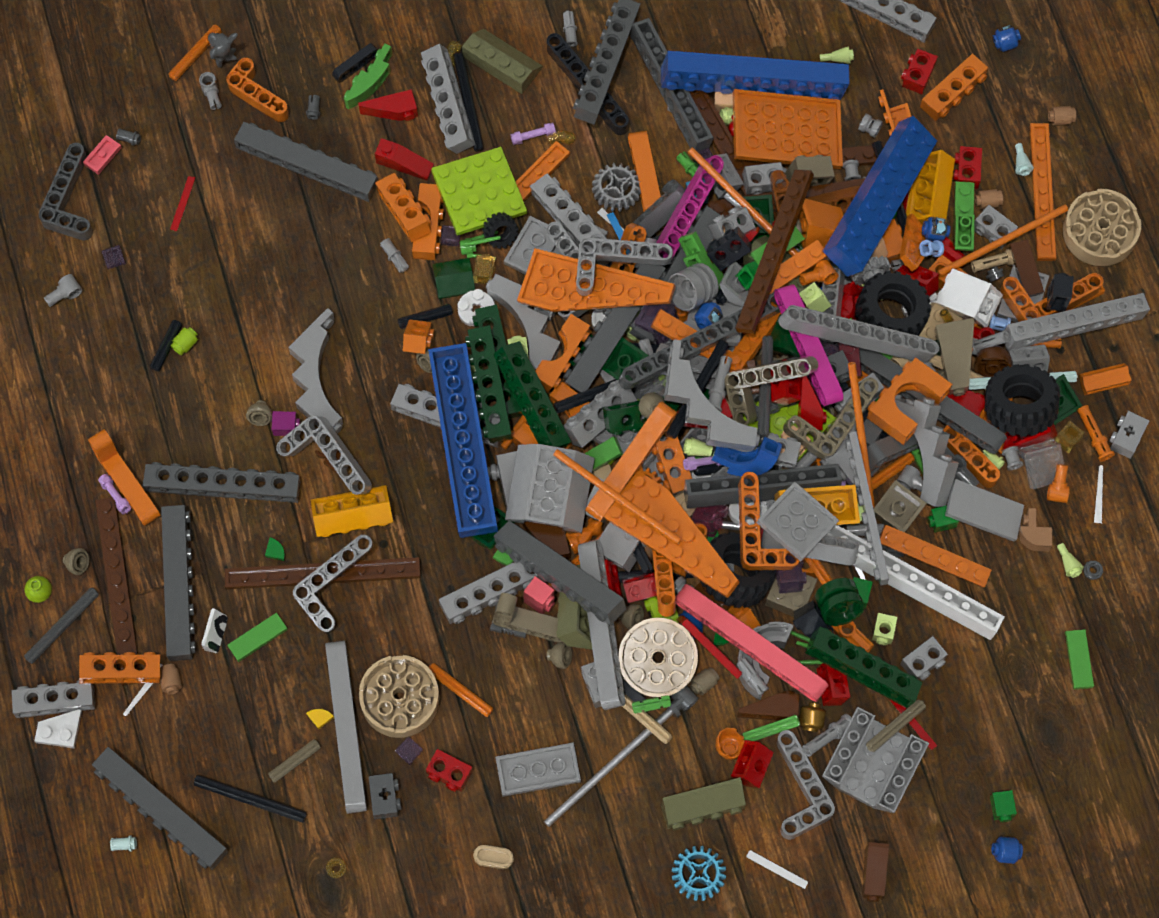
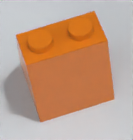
M805 198L798 217L801 222L802 235L805 238L801 242L803 249L817 239L825 248L843 217L840 207Z

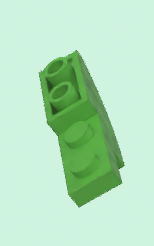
M384 44L382 49H378L375 56L376 59L373 64L369 65L367 72L361 70L359 75L354 77L352 81L353 86L344 95L347 109H351L357 106L359 102L365 101L386 80L390 74V65L388 63L392 56L390 45Z
M955 182L953 204L954 249L973 251L975 218L974 183Z
M697 232L681 236L678 240L686 254L683 261L687 268L696 263H703L709 266L714 272L719 286L724 275L711 262Z

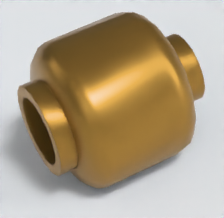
M810 702L808 706L801 707L799 720L800 726H803L802 730L818 732V729H822L825 723L826 711L820 709V704Z

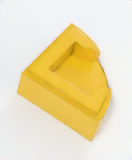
M314 709L306 713L318 730L334 719L330 712L323 709Z

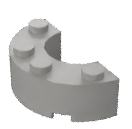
M769 622L753 630L775 646L784 649L794 625L785 622ZM739 650L737 663L741 659L746 658L754 670L759 672L758 675L767 686L770 677L763 673L757 661ZM742 673L739 679L744 688L752 696L761 700L763 694L759 696L752 685L746 682L747 679Z

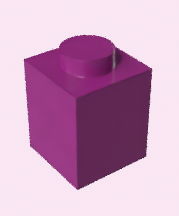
M273 411V436H286L300 424V418H297L296 412Z

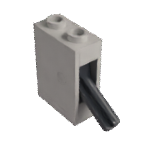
M609 522L598 539L603 548L604 558L627 572H630L637 561L644 574L651 573L654 567L644 550L646 545Z

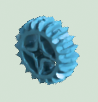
M695 846L692 847L693 853L685 849L686 857L680 853L678 857L681 861L675 860L674 864L677 867L672 868V872L676 873V875L672 876V880H679L675 883V888L682 886L679 893L683 894L687 891V899L693 894L694 901H697L698 895H701L702 901L706 899L705 894L709 898H713L712 891L718 894L720 890L717 886H724V883L720 880L726 879V875L721 874L726 871V867H719L723 860L719 859L716 861L718 853L711 856L712 849L710 848L707 853L703 852L704 846L700 847V852H697ZM704 859L706 861L698 865L694 862H691L690 860ZM684 865L688 867L691 873L687 882H685L682 875ZM711 865L715 870L714 882L707 875V870ZM695 870H703V877L699 875V877L694 878ZM699 882L708 887L697 889L691 886Z

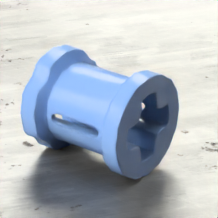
M924 240L919 246L920 254L924 257L929 255L940 257L944 252V245L939 240H934L933 242Z
M994 314L989 328L1003 331L1010 324L1011 318L1004 319L996 317Z

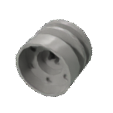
M696 263L671 275L668 282L676 285L671 301L677 308L683 311H690L714 299L718 293L717 278L711 268L703 263Z

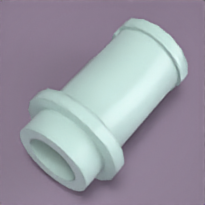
M129 835L128 838H111V851L129 850L132 852L133 849H137L136 837Z

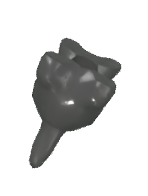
M213 32L208 35V41L211 45V50L209 51L210 58L216 60L219 68L223 67V61L228 62L237 59L233 55L236 48H231L232 42L238 36L237 33H233L229 37L223 33Z

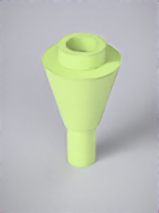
M849 46L829 54H820V62L833 61L851 64V60H854L853 49L850 50Z
M1064 543L1059 544L1057 548L1062 555L1066 576H1071L1072 578L1079 576L1084 566L1068 552Z

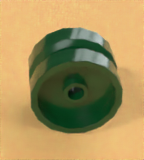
M837 578L823 584L816 591L815 600L819 609H821L824 622L828 625L841 626L857 619L865 609L857 586L852 579Z

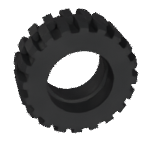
M885 271L883 275L878 273L866 282L856 301L855 316L858 318L857 321L919 336L930 317L931 305L929 303L931 300L929 295H926L927 290L924 286L921 287L919 285L920 282L917 279L913 280L910 278V275H902L898 271L894 273ZM893 299L898 301L905 307L908 317L899 319L888 316L879 307L878 300Z
M1015 364L1013 367L1009 368L1007 366L1002 371L999 370L988 381L985 411L987 412L988 419L996 428L999 427L1000 431L1004 433L1009 432L1013 436L1016 434L1021 435V437H1026L1028 434L1033 436L1037 435L1039 431L1042 433L1047 430V427L1052 426L1057 419L1060 388L1055 378L1050 376V373L1046 370L1042 371L1037 366L1030 367V364H1024V366ZM1016 396H1026L1036 400V402L1017 404L1009 399Z
M728 532V534L723 533L713 538L710 544L725 563L739 566L749 577L740 576L732 571L740 583L729 598L700 581L702 586L706 587V592L709 595L712 594L716 601H722L726 606L733 605L734 608H741L742 606L746 608L758 604L773 584L776 570H746L743 568L740 558V533ZM747 536L745 538L747 543H755L753 537ZM770 555L766 556L768 563H775L773 557ZM746 556L747 562L751 564L756 562L753 556Z

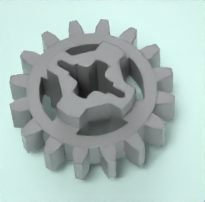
M870 257L863 271L851 275V278L855 285L861 286L863 283L866 284L874 275L878 273L883 275L885 271H890L892 267L887 257Z

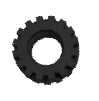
M498 212L497 215L492 214V218L488 217L487 222H484L485 227H482L485 238L501 237L500 240L489 242L492 247H497L498 249H501V246L506 248V245H512L511 242H515V236H518L517 231H519L512 217L504 212L503 214L501 212ZM507 226L502 234L494 235L497 228Z

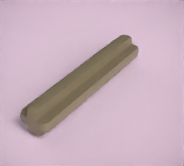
M313 739L269 772L268 775L271 780L277 782L321 748L319 743Z

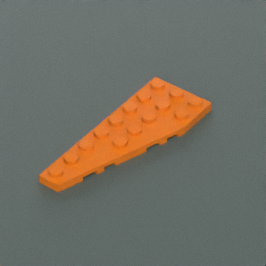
M534 248L517 302L552 312L670 304L676 285L595 264L593 290L588 296H582L576 291L578 259ZM586 263L583 264L581 268L583 270H589L591 269V266ZM587 282L580 284V287L583 289H587L590 286Z
M637 470L620 494L681 537L682 541L678 545L616 500L603 517L723 596L729 598L740 583L671 492Z

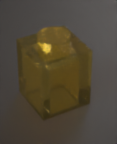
M489 254L476 255L473 274L474 283L487 284L489 279L492 280L494 278L495 257Z
M1069 421L1058 433L1054 442L1070 453L1081 441L1085 432Z

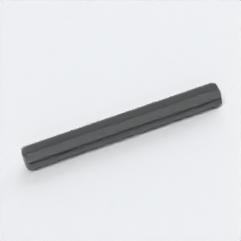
M92 587L89 588L24 655V658L29 663H34L98 597V592Z

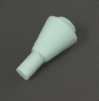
M1018 143L1015 145L1017 152L1015 172L1018 175L1026 176L1033 171L1034 167L1024 153L1023 145Z

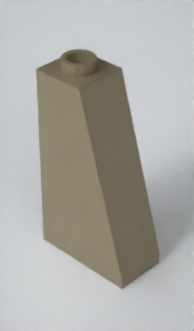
M974 318L938 324L935 327L945 379L953 384L949 395L961 396L968 392Z

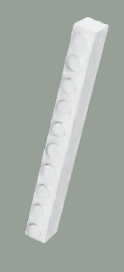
M838 525L834 526L827 535L852 539L858 542L857 559L853 566L874 576L873 569L876 568L875 561H871L869 550H872L871 543H867V541ZM883 550L889 577L888 585L989 640L994 637L1005 616Z

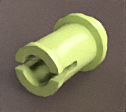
M984 449L983 452L985 453L983 454L998 469H1001L1005 463L1003 457H998L996 454H992Z

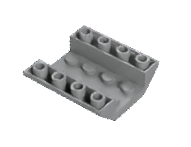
M542 444L518 445L505 520L518 523L529 521L563 527L562 530L582 534L590 482L553 456L557 449L590 473L593 470L594 457L576 450Z
M857 707L822 777L837 790L874 809L895 813L929 743L912 734L910 737H907L897 732L878 750L870 752L866 747V743L886 726L874 720L875 715Z

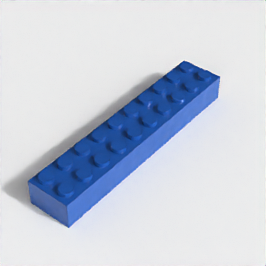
M667 51L661 66V88L669 90L685 89L686 91L700 90L707 93L714 91L729 94L733 93L734 89L841 100L849 86V64Z
M914 116L898 122L823 249V252L847 277L863 271L937 143V140Z
M463 343L428 349L459 537L464 538L498 532L467 345Z

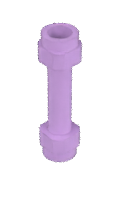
M547 123L542 128L524 133L518 131L510 134L513 145L522 144V141L545 134L546 136H551L556 133L553 123Z
M692 456L683 460L684 469L690 471L696 470L697 466L715 463L720 466L721 464L712 461V456L698 459Z
M108 474L100 476L98 479L100 485L104 490L107 489L113 497L119 512L122 514L129 512L131 506L127 499L122 498L116 490L112 478Z

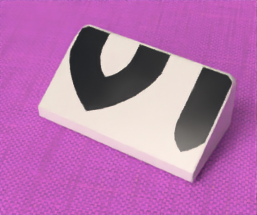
M213 608L210 612L201 645L204 651L218 653L228 617Z

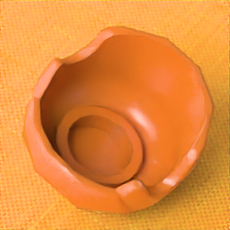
M736 728L721 730L715 740V748L719 755L727 760L737 759L745 742L744 736H741Z

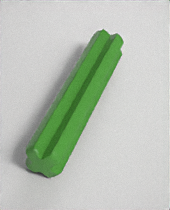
M793 715L743 733L744 741H757L784 730L800 726V720L797 715Z

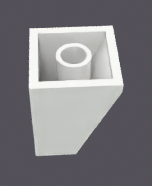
M952 268L951 272L946 276L942 290L937 295L936 303L965 319L974 318V323L979 326L988 327L1003 294L991 283Z

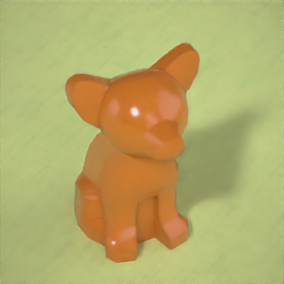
M590 518L588 519L587 527L582 528V534L576 532L565 533L574 555L578 553L579 544L589 542L592 536L598 537L604 532L602 530V522Z

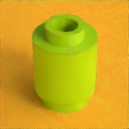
M190 327L188 329L183 328L172 340L173 343L170 346L182 356L198 341L196 337L198 334Z

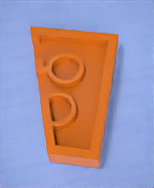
M913 213L907 216L900 253V259L911 271L917 269L925 258L920 254L919 246L922 241L926 240L924 235H922V224Z

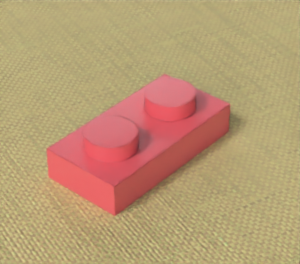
M106 135L83 161V164L99 175L122 147Z

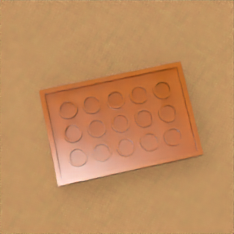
M734 89V159L770 163L781 162V164L791 165L797 156L814 157L816 155L831 156L833 169H841L843 167L840 100Z

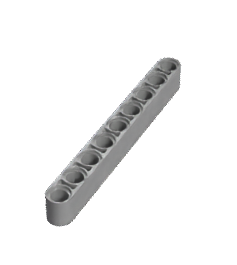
M795 305L789 306L778 319L780 326L786 330L908 360H914L916 357L923 363H927L939 351L937 342L929 338Z
M596 539L579 544L578 554L581 570L608 587L603 548L600 541ZM589 611L587 616L601 706L604 710L624 706L625 695L614 622L611 625L605 621L601 622L596 618L595 614Z
M345 640L325 643L346 812L347 814L367 811L346 643Z

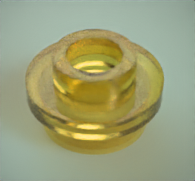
M333 858L328 861L326 871L330 877L340 878L346 872V864L340 858ZM335 865L340 866V870L337 872L333 871Z

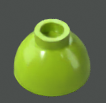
M34 576L25 584V595L32 602H43L51 595L52 585L45 577Z

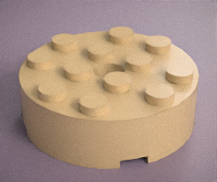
M1097 189V191L1081 194L1071 204L1063 223V237L1068 249L1081 261L1095 266H1110L1121 262L1132 252L1140 236L1141 219H1139L1136 211L1137 208L1126 196L1113 190Z
M650 618L635 624L622 639L618 653L621 672L627 683L636 691L651 697L670 696L679 692L691 681L698 662L697 647L690 633L679 623L666 618ZM659 651L664 655V659L660 663H655L652 656L655 652Z
M406 655L388 656L374 663L364 674L359 688V700L365 719L376 731L389 737L404 738L421 732L432 722L439 707V690L434 674L422 661ZM404 693V697L401 699L394 698V695Z

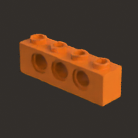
M972 53L922 99L920 108L935 121L940 117L944 118L952 106L956 107L962 101V97L965 94H971L975 89V85L985 81L988 67ZM940 98H943V99H945L946 101L943 102V101H940L939 99H940Z
M393 173L375 182L379 196L411 242L431 233L429 227L431 221L428 215H423L422 207L419 202H414L412 192L405 189L406 185L402 178H398Z
M666 430L664 433L666 435L665 441L659 440L651 452L657 457L658 462L656 466L658 472L663 474V486L671 494L683 491L685 480L692 479L690 471L685 470L683 467L685 457L678 436L672 439L667 436ZM664 450H669L672 453L670 460L664 457ZM671 468L677 469V478H673L670 475Z
M87 652L79 655V684L160 682V655H156L154 652H146L144 655H136L134 652H126L124 655H116L113 652L95 655V653ZM102 664L105 668L102 671H98L94 666ZM122 664L125 666V669L118 671L114 666ZM136 664H143L145 668L139 671L134 666Z

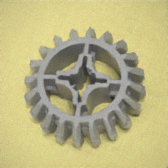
M613 163L611 168L608 165L605 166V170L600 168L599 174H595V180L592 181V193H594V199L598 200V204H604L605 210L611 207L612 212L615 208H618V211L621 212L622 207L628 210L629 205L634 206L635 201L639 200V195L641 194L639 186L641 181H638L635 169L630 171L629 165L623 168L622 163L619 167H616L615 163ZM609 179L610 183L602 189L604 182ZM631 186V191L624 196V191Z

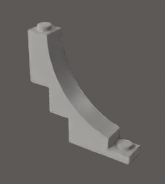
M495 274L494 278L489 279L486 285L487 293L493 300L511 312L522 327L529 347V360L534 370H536L542 360H555L561 349V341L543 334L548 326V316L532 310V306L518 303L517 299L522 285Z
M327 308L289 346V351L302 364L292 374L293 381L305 391L295 402L297 409L307 418L310 416L325 417L335 432L339 433L343 427L342 417L329 404L320 384L321 359L329 340L328 332L325 329H329L335 320L333 312ZM316 420L314 424L319 427V421Z
M673 340L670 345L664 400L687 404L685 423L708 426L706 445L753 451L758 446L760 435H757V428L730 419L708 401L694 378L690 361L682 360L684 348L681 347V340Z

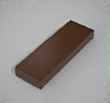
M1029 240L1010 243L1009 247L1021 285L1029 297L1043 294V286Z

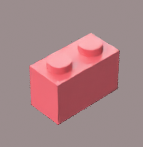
M535 576L523 591L524 603L538 613L545 614L546 611L550 612L555 605L554 589Z

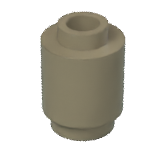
M705 668L691 679L690 688L695 694L704 695L717 684L720 677L713 668Z

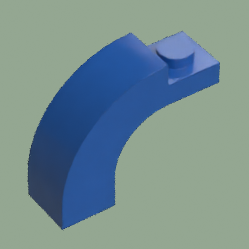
M764 437L760 446L750 452L716 446L711 460L729 467L727 473L742 477L746 472H753L758 476L769 471L774 466L779 457L782 444Z

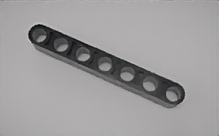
M557 33L550 34L547 37L548 54L580 91L581 85L586 83L584 78L587 70H590L562 36ZM607 92L599 115L616 135H624L628 131L629 118ZM607 109H612L613 111H612V112H607V111H605V110H607ZM622 122L624 125L620 126L617 123Z

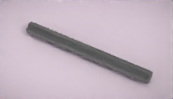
M764 336L762 338L761 365L772 363V336ZM771 383L760 385L757 431L760 438H767L769 436Z

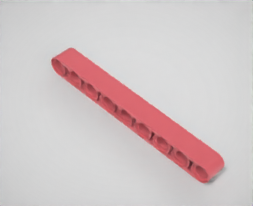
M685 584L676 595L675 601L680 608L812 701L817 702L827 689L828 684L825 680L690 585Z

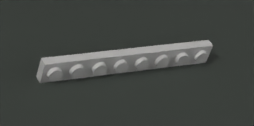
M856 431L849 432L845 444L847 451H851L852 457L849 458L850 467L855 469L856 476H853L854 485L859 488L860 494H857L859 506H863L864 510L861 513L863 524H867L868 531H865L867 543L871 542L870 558L871 561H875L876 568L873 569L875 580H879L880 586L888 584L889 577Z

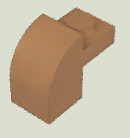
M1028 508L1026 514H1023V526L1019 529L1018 537L1021 543L1030 550L1049 552L1052 547V527H1036V508Z

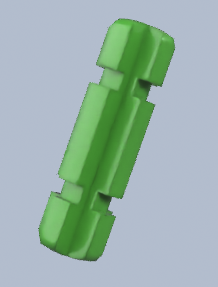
M668 695L661 696L660 699L655 697L642 700L643 702L641 703L640 701L632 703V709L635 714L641 713L642 710L646 712L660 709V706H663V708L671 706V700Z

